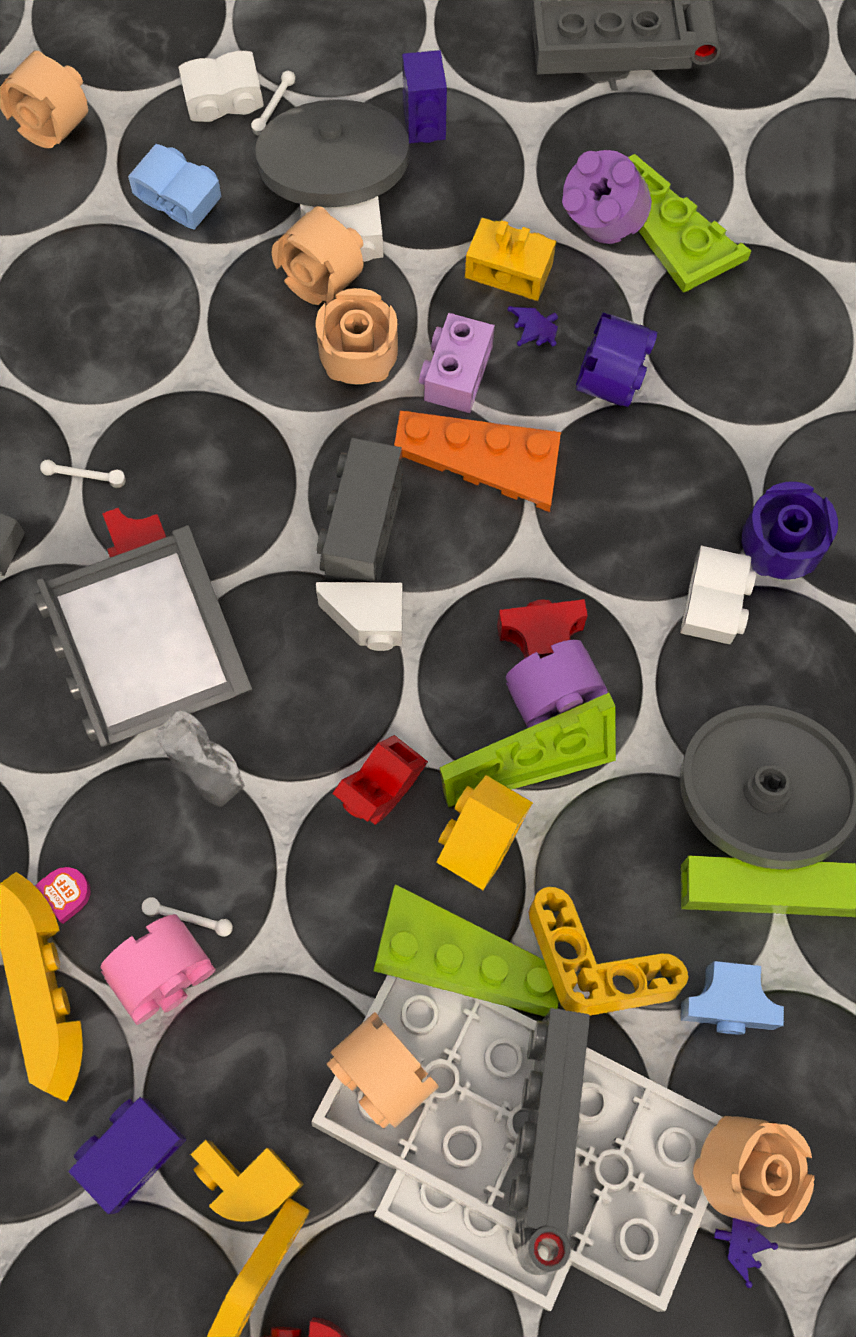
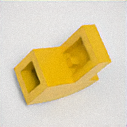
M205 1140L191 1154L199 1163L193 1170L201 1181L212 1191L217 1186L223 1190L209 1207L220 1216L229 1220L247 1222L267 1217L279 1210L287 1199L291 1198L304 1185L271 1148H266L242 1173L234 1167L212 1141Z

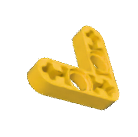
M546 887L541 889L534 897L528 911L529 919L558 1000L565 1010L590 1014L591 1016L674 1000L687 984L689 977L687 968L681 960L670 954H655L597 964L570 896L556 887ZM544 905H548L550 910H544ZM552 911H559L556 919ZM566 942L571 944L577 952V958L566 959L560 956L555 949V943ZM581 969L578 976H576L575 972ZM661 971L663 977H671L673 981L669 984L666 978H654ZM614 976L628 978L634 985L635 992L632 994L620 992L614 986L612 978ZM576 984H578L581 991H589L590 995L587 999H585L581 992L574 993L573 989Z
M291 1198L287 1199L234 1281L207 1337H240L258 1298L303 1226L310 1212L309 1209Z

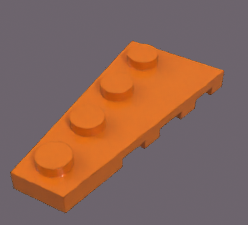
M400 410L394 446L402 447V457L441 472L446 469L462 475L465 481L479 485V483L486 484L502 490V495L516 500L518 497L536 503L537 508L550 512L561 432Z

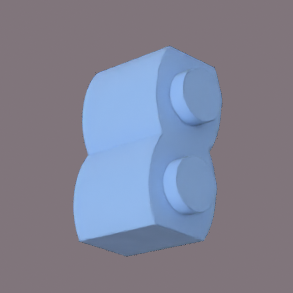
M155 144L128 176L132 193L152 208L164 211L173 220L190 229H196L221 198L219 180L216 174L204 165L198 166L187 162L184 155L173 147L167 148Z

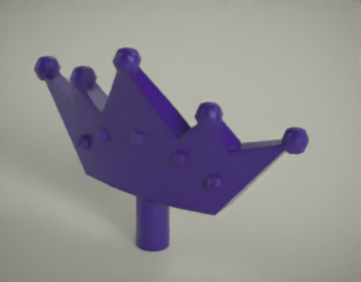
M508 306L507 310L519 318L514 327H525L521 340L517 342L518 346L539 339L536 341L537 346L547 341L551 343V346H556L555 338L558 326L552 323L558 319L556 313H552L545 318L535 308Z
M733 1218L731 1232L715 1229L714 1238L730 1241L727 1259L745 1279L746 1287L752 1288L753 1284L749 1280L748 1268L756 1267L758 1269L762 1266L760 1261H755L752 1254L769 1248L777 1250L778 1244L775 1242L771 1243L755 1229L759 1226L758 1224Z

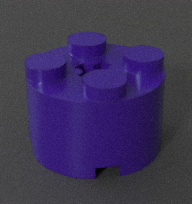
M602 312L593 332L597 336L593 337L591 345L587 348L575 390L619 406L629 407L635 390L639 391L644 380L647 367L643 366L646 354L650 355L658 332L651 330L649 327Z
M801 482L779 483L769 488L755 503L743 528L742 546L745 555L751 557L752 569L757 574L783 580L800 578L814 571L828 551L838 530L837 513L833 504L826 497L823 499L813 492V487Z

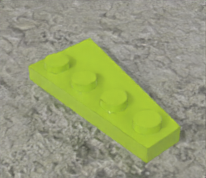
M633 154L628 157L645 179L652 200L649 216L638 231L683 293L749 259L751 250L742 242L738 245L725 235L727 230L715 220L710 223L696 211L697 205L687 197L683 199L669 189L670 183L637 155Z
M606 693L439 767L443 793L448 807L456 805L467 786L475 789L485 775L512 790L616 761L615 704L610 693Z
M396 884L394 885L373 971L544 1017L550 1008L558 1009L559 1000L544 959Z

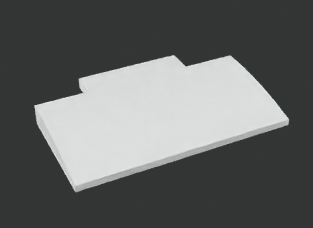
M387 975L364 1021L375 1012L427 1072L428 1075L422 1082L431 1076L439 1088L396 1128L389 1123L383 1129L375 1123L358 1101L365 1096L360 1088L356 1087L351 1091L335 1075L311 1121L312 1126L396 1171L374 1217L547 1311L552 1310L570 1265L657 1312L666 1311L709 1202L702 1186L698 1185L694 1179L693 1167L696 1160L700 1157L707 1136L723 1117L586 1048L567 1238L571 1248L570 1257L565 1266L557 1271L543 1275L529 1274L521 1267L518 1261L517 1250L520 1243V1234L515 1233L517 1211L509 1210V1199L512 1181L517 1179L518 1174L522 1173L523 1159L515 1158L518 1130L523 1128L525 1121L528 1122L529 1109L521 1108L525 1078L529 1079L530 1071H534L535 1060L527 1059L530 1032L535 1030L537 1021L507 1006ZM539 1243L538 1253L542 1259L547 1260L548 1250L545 1245Z

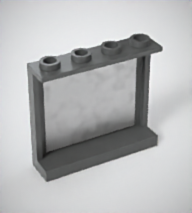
M189 525L173 530V535L54 579L48 581L43 578L36 580L41 591L34 594L39 611L44 619L51 617L57 632L50 635L52 645L59 660L67 658L73 673L66 676L69 689L75 701L83 699L88 712L87 716L82 717L85 730L90 741L98 740L101 747L109 746L252 691Z

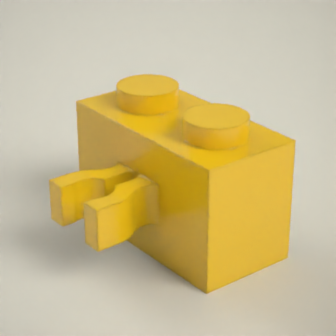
M481 218L466 254L465 278L538 301L553 265L556 240L549 239L540 233H530L529 228L522 227L520 230L508 225V222L503 220L492 221Z
M487 775L484 776L475 789L467 786L454 810L460 812L458 820L451 819L438 840L439 843L444 845V848L437 863L484 890L500 867L533 802Z

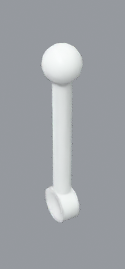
M284 71L282 73V82L262 116L252 121V131L255 135H260L287 87L295 83L296 78L293 72Z
M44 460L40 464L41 472L47 476L59 473L108 481L115 488L122 487L126 482L124 473L120 470L104 473L56 465L52 460Z
M147 898L142 903V911L149 917H155L158 914L164 916L176 914L180 920L213 929L222 937L228 936L233 929V925L228 919L215 921L162 906L155 898Z

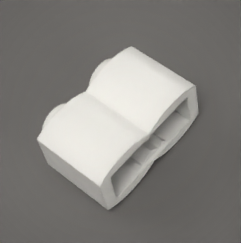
M250 51L230 52L217 59H195L179 66L191 121L211 122L227 113L245 115L264 106L253 53Z
M705 546L700 547L692 570L680 633L731 644L737 633L743 635L749 615V610L742 608L744 594L751 595L756 578V571L750 570V556Z

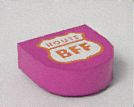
M70 867L58 868L34 885L46 898L55 916L63 924L87 904L91 894L87 878L77 869Z

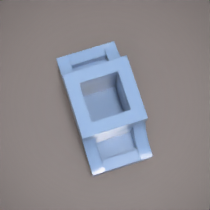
M714 961L706 967L705 986L699 996L688 997L681 1002V1021L717 1024V1032L742 1035L745 1034V1027L774 1030L783 1026L784 1006L774 1004L764 994L761 987V966Z

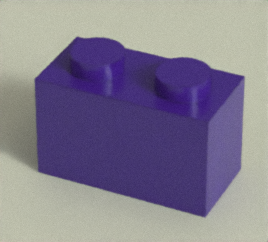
M441 50L402 54L403 110L409 143H430L436 140H445L447 84Z
M139 1097L135 1102L131 1099L125 1101L110 1117L109 1121L113 1125L100 1139L96 1135L92 1136L77 1150L74 1158L78 1162L68 1171L107 1214L118 1213L187 1140L148 1099Z

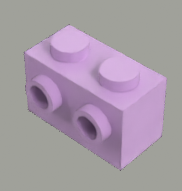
M448 313L443 328L437 326L431 344V350L435 351L432 361L425 360L421 369L419 384L424 385V401L471 413L493 347L495 325Z

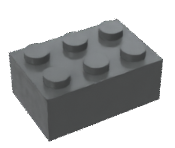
M351 438L348 453L341 452L337 465V477L341 478L338 491L331 490L328 499L327 515L331 516L329 528H322L318 538L317 554H321L320 570L325 571L326 582L379 583L403 487L402 447Z

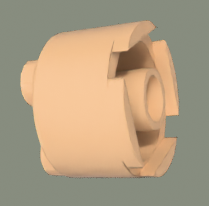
M37 50L33 51L0 86V109L8 120L13 116L21 125L17 131L30 142L43 148H53L55 144L61 143L88 113V103L80 87L83 84L80 74L71 66L63 67Z
M316 206L300 218L273 244L272 259L276 269L281 266L288 275L284 282L296 295L314 305H319L322 301H326L327 305L336 298L335 294L343 291L362 272L363 257L360 249L363 247V240L356 230L345 228L338 220L330 216L324 208Z
M354 288L335 294L336 299L327 305L324 303L316 317L319 357L327 375L333 380L356 385L385 380L389 375V371L394 366L398 355L397 316L391 305L389 307L382 301L379 294L371 290Z
M375 1012L331 1051L333 1058L326 1063L337 1078L345 1086H348L351 1091L356 1087L360 1088L365 1096L358 1101L375 1123L383 1129L389 1123L396 1128L439 1088L431 1076L422 1082L428 1075L427 1072Z
M725 1116L721 1118L707 1136L700 1157L696 1160L693 1167L695 1181L698 1185L702 1186L707 1200L715 1210L725 1216L766 1227H775V1225L781 1223L789 1224L797 1220L806 1209L814 1188V1175L808 1174L806 1158L812 1159V1155L807 1142L796 1129L776 1122L739 1116Z

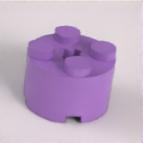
M612 150L584 152L578 158L577 163L566 178L563 188V207L586 235L597 242L613 244L620 242L621 238L630 233L635 234L644 225L651 210L652 200L645 179L632 161L620 152Z
M567 640L551 645L553 654L540 659L536 652L523 659L507 673L506 680L508 683L506 684L527 728L608 693L588 651L580 640Z

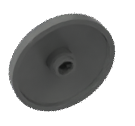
M352 100L311 102L285 111L265 126L257 139L255 147L257 168L262 181L269 189L292 202L314 207L354 205L383 194L402 178L409 163L408 135L397 118L377 106Z
M742 706L727 710L711 718L695 733L687 747L680 770V789L686 810L696 827L711 843L738 860L770 869H796L810 866L836 852L847 840L856 825V764L844 745L830 731L809 717L775 706Z

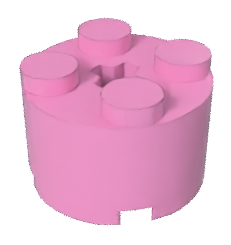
M176 914L168 915L146 926L150 933L138 940L131 936L112 951L101 964L100 968L105 980L136 1025L148 1020L160 1007L164 1013L176 1008L188 997L184 991L188 986L200 984L216 970L191 932Z

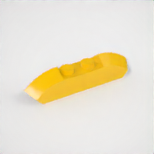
M15 872L0 883V949L29 1083L67 1102L75 1086L81 1066L83 1050L81 1022H66L64 1017L70 1014V1004L65 989L63 987L58 988L54 971L60 969L57 949L53 942L48 943L47 939L60 931L55 914L46 898L36 886Z

